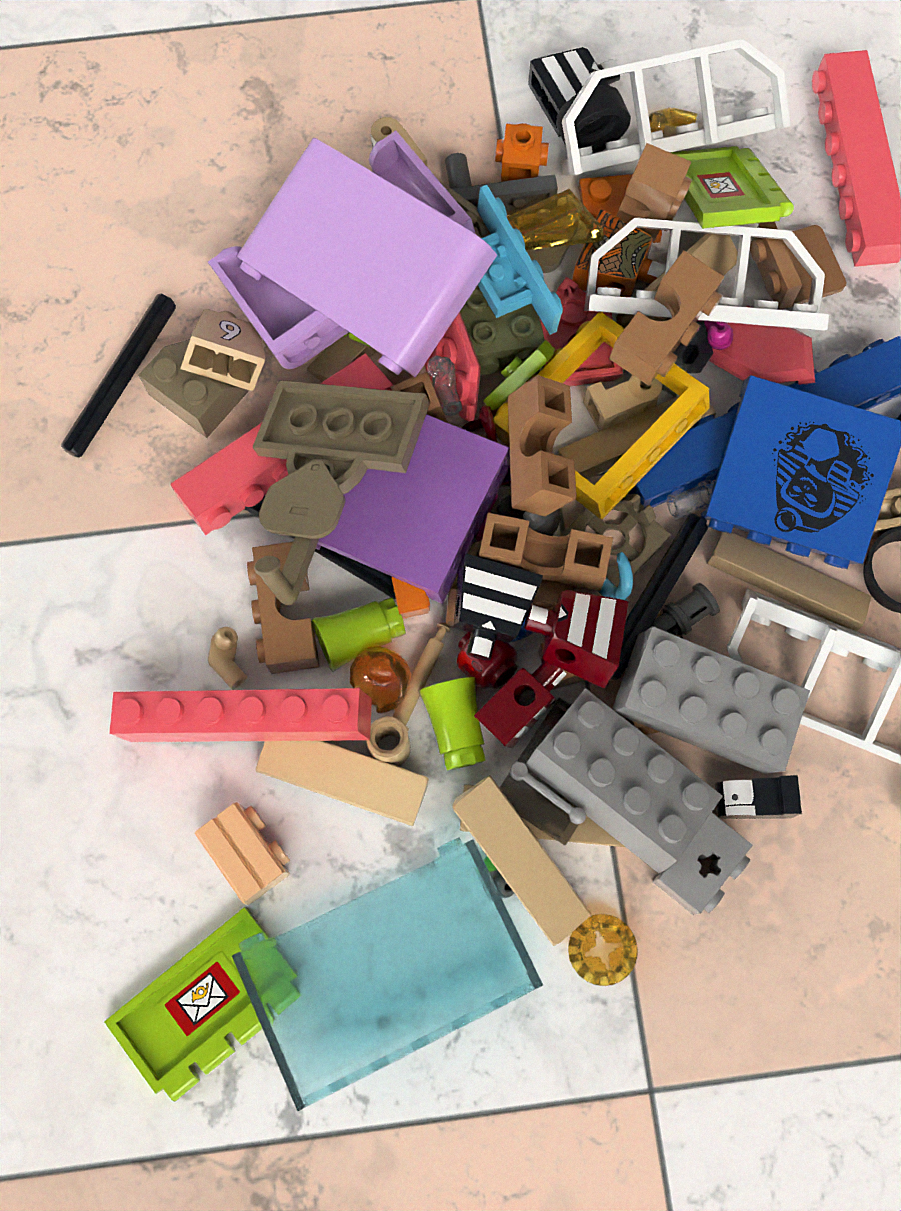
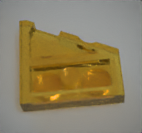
M570 189L507 216L512 228H517L521 232L525 242V250L593 243L604 240L603 227Z

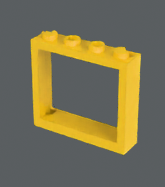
M599 311L591 321H586L579 327L575 337L564 348H559L555 351L549 363L537 375L564 383L603 342L613 348L616 340L625 328ZM676 364L672 366L665 377L658 374L655 379L680 397L595 485L575 471V500L601 520L710 408L709 388ZM506 402L498 409L493 419L498 439L510 447L508 402Z

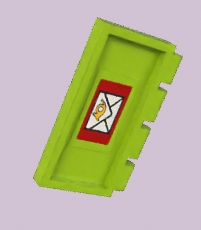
M738 146L670 152L691 161L686 177L692 179V182L684 199L702 229L780 221V217H787L794 210L792 202L750 148L739 149Z
M244 907L106 1019L104 1023L154 1093L157 1094L164 1089L169 1098L176 1102L200 1081L198 1074L192 1067L195 1062L208 1075L236 1051L227 1038L230 1033L233 1034L241 1045H244L271 1022L261 1008L267 1003L274 1014L278 1016L302 996L292 982L299 975L249 909Z

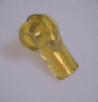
M674 107L651 112L649 114L651 132L662 130L664 134L665 126L676 128L677 126L695 123L698 113Z

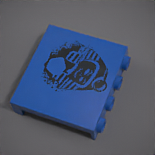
M750 375L743 381L739 393L741 401L706 510L701 513V516L710 520L708 527L714 530L731 534L733 528L748 532L746 539L770 546L771 541L775 540L787 544L785 551L809 558L810 552L825 556L824 563L834 567L848 569L849 564H863L901 448V421Z

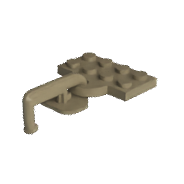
M279 380L253 444V449L258 456L287 459L286 467L289 475L269 487L259 512V520L267 531L275 534L295 536L282 572L279 569L281 565L280 560L274 556L262 557L256 562L254 568L255 572L262 577L265 584L281 603L292 605L296 602L319 538L329 535L336 528L346 502L343 494L348 493L360 483L367 469L400 473L407 472L430 405L426 394Z

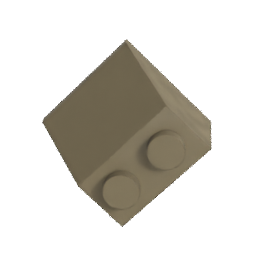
M190 339L165 346L138 376L149 396L204 437L208 438L249 390L180 369Z

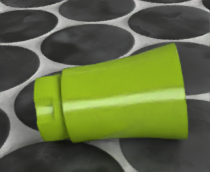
M391 597L380 602L373 601L337 614L312 618L318 642L332 672L353 659L392 642V639L406 634L403 618L399 614L398 606Z
M475 677L454 679L419 690L431 720L439 753L444 755L447 771L486 761L482 745L485 743L480 722L474 717L478 712Z

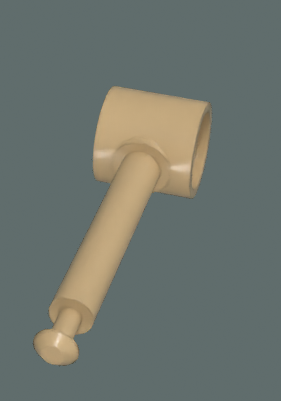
M446 623L436 624L439 629L434 638H429L393 716L381 717L371 724L370 740H366L372 758L397 767L401 766L408 759L411 745L408 735L409 728L406 725L420 697L419 690L425 687L444 647L441 641L446 632H451ZM388 735L395 736L400 740L397 747L392 750H382L378 747L379 741Z

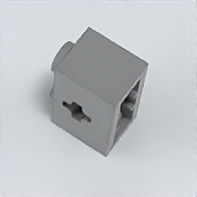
M711 812L679 860L663 873L658 874L652 882L692 915L701 914L703 910L710 913L725 894L720 888L727 878L731 876L733 879H736L750 862L746 853L753 845ZM708 857L712 860L709 868L713 873L701 875L698 872L702 865L697 859L702 860Z

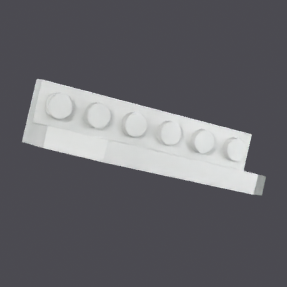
M745 39L594 71L590 74L562 119L568 159L560 160L562 174L576 175L586 171L639 160L646 143L668 152H675L777 128L789 127L791 125L785 72ZM735 50L771 78L775 113L769 114L768 107L745 111L746 119L734 121L733 114L716 118L708 55ZM694 58L704 128L698 129V122L677 126L676 135L663 137L662 130L651 132L642 70ZM629 73L640 143L628 145L627 138L606 142V150L593 153L592 146L578 149L574 121L600 79Z
M633 218L590 255L584 311L636 315L639 311L645 316L672 318L670 311L654 299L656 294L654 291L637 290L636 298L620 297L621 289L597 287V295H595L599 259L635 228L670 230L666 274L678 258L681 231L740 236L732 298L722 297L710 316L702 313L698 320L807 330H827L829 314L820 313L825 273L790 230L742 226L702 229L699 223ZM751 237L781 239L784 241L812 278L808 304L794 303L793 311L778 310L779 302L754 300V308L742 307Z
M747 588L741 602L742 613L727 645L730 657L743 663L738 647L751 619L766 626H770L771 621L787 627L785 630L787 634L803 641H808L810 636L821 640L801 684V687L810 690L809 696L830 651L847 657L849 651L864 657L863 663L882 672H886L888 667L893 668L862 735L803 712L800 724L901 764V751L874 741L901 684V648Z

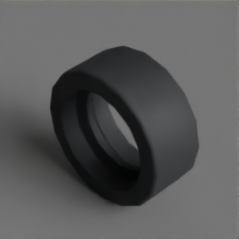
M597 85L574 121L578 149L592 146L593 153L606 149V142L619 140L629 128L631 116L617 88L610 85ZM578 94L568 100L557 115L556 126L565 146L562 119Z

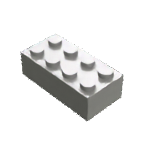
M652 626L637 636L612 709L624 718L761 773L769 774L786 770L810 690Z
M586 688L525 764L530 771L575 807L582 808L586 816L659 874L679 860L723 797Z

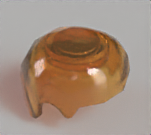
M381 646L369 647L360 652L350 666L351 686L353 688H360L372 698V705L376 707L377 713H385L396 709L409 692L411 671L408 663L393 650Z

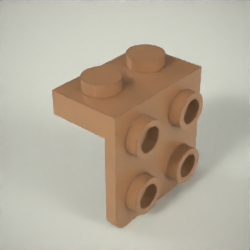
M775 221L759 223L757 227L778 229ZM812 225L792 231L825 273L822 298L843 291L846 286V279L823 229L818 225ZM753 237L750 243L751 256L759 269L765 288L772 301L779 302L778 310L793 307L794 303L803 304L809 302L812 278L784 241L781 239Z

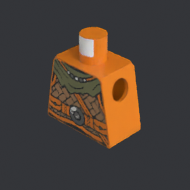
M603 209L599 210L574 268L572 281L577 283L579 288L584 291L587 289L590 255L627 224L626 221ZM635 228L599 259L595 293H597V287L621 289L620 297H632L638 280L651 284L666 270L665 264L648 259L653 241L651 235Z

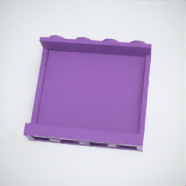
M426 414L407 472L400 473L367 469L360 483L348 493L343 494L346 502L339 522L329 535L319 538L316 549L320 550L321 546L335 551L422 589L426 592L428 598L443 604L458 574L459 563L465 554H468L510 468L509 447Z

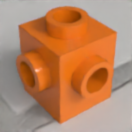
M526 123L506 124L504 139H497L495 162L502 163L501 182L538 177L539 166H547L549 143L542 142V126H531Z

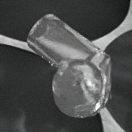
M433 356L428 361L427 372L433 377V386L444 414L448 416L456 415L462 410V404L456 390L455 365L448 357Z

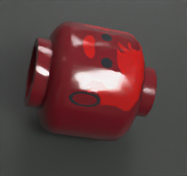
M466 633L458 643V648L460 649L457 656L458 668L468 677H475L476 685L482 689L490 687L498 689L512 678L518 668V665L515 664L517 651L509 643L496 640L491 660L471 657L466 654L471 633Z

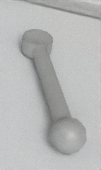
M515 762L512 765L510 776L514 780H524L569 814L572 823L581 824L585 821L586 813L582 808L572 807L527 773L528 768L524 763Z

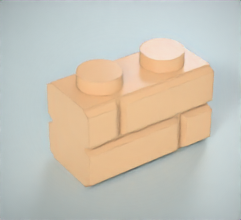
M236 802L218 814L216 818L211 819L196 830L194 834L242 903L249 905L289 876L290 873L284 865L290 859L276 840L269 844L260 832L266 825L252 806L245 810L242 805Z

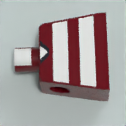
M570 590L562 591L552 611L531 605L526 616L524 629L546 636L542 654L546 662L599 687L605 688L619 666L629 601Z
M546 661L532 674L522 667L474 717L504 746L513 748L556 702V698L550 691L567 674L561 668ZM527 689L533 690L535 692V699L529 705L522 706L519 700L520 695Z

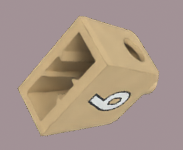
M204 309L191 334L180 369L253 391L265 362V353L260 335L250 322L237 319L229 311L216 312Z

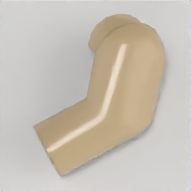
M222 627L212 636L208 663L225 683L234 690L246 680L247 675L234 662L238 640L236 631L230 627Z

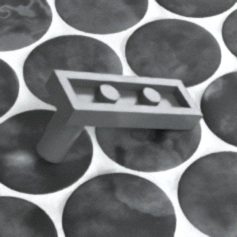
M453 153L445 159L449 187L476 207H478L480 187L488 185L495 198L499 197L502 200L507 215L547 210L556 204L558 186L555 175L472 186L466 155L463 153Z

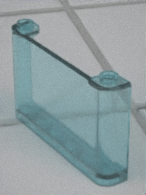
M460 837L447 842L437 848L440 856L432 862L277 937L265 939L262 932L238 944L241 951L232 955V958L297 1112L543 986L473 839L464 844Z

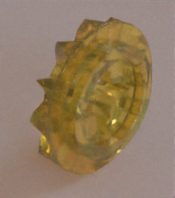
M607 914L592 915L572 932L568 940L569 961L578 976L587 982L599 986L614 985L624 980L633 970L638 955L637 942L632 930L619 918ZM597 930L599 937H602L604 943L620 944V947L614 948V951L608 953L609 961L607 963L609 969H606V965L602 963L600 957L585 956L586 952H589L591 948L596 946L595 939L597 936L595 931Z

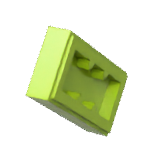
M545 340L523 362L517 356L502 370L501 374L505 379L489 393L483 402L490 406L492 411L497 410L511 393L520 388L549 361L555 353L554 347Z

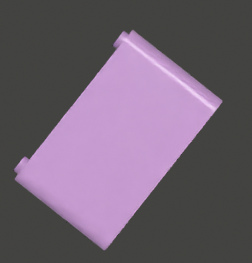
M394 131L374 145L369 156V164L373 173L475 233L472 220L397 131ZM242 247L226 248L208 261L218 278L282 367L294 369L303 365L349 333L271 279H267L262 275L259 281L242 271L239 266L243 261L236 257Z
M313 138L236 257L243 261L239 268L257 281H259L262 275L267 279H271L382 354L378 362L397 375L403 369L416 378L497 257V254L489 244L472 231L322 141Z

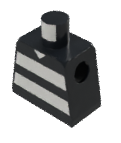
M581 47L530 61L528 85L558 137L561 135L556 126V121L562 106L580 92L592 72L618 66L614 59L597 65L589 50ZM620 75L602 78L597 85H609L619 81Z
M465 554L458 567L454 627L471 633L466 652L467 655L481 660H491L496 640L510 643L517 637L542 582L543 575Z

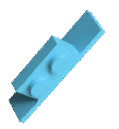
M488 185L480 187L477 211L491 234L481 239L490 245L497 254V257L478 283L479 289L496 318L532 304L549 335L556 333L561 314L563 313L560 298L554 291L550 292L545 284L540 264L536 260H531L525 250L523 236L517 228L513 229L509 223L502 200L499 197H494Z

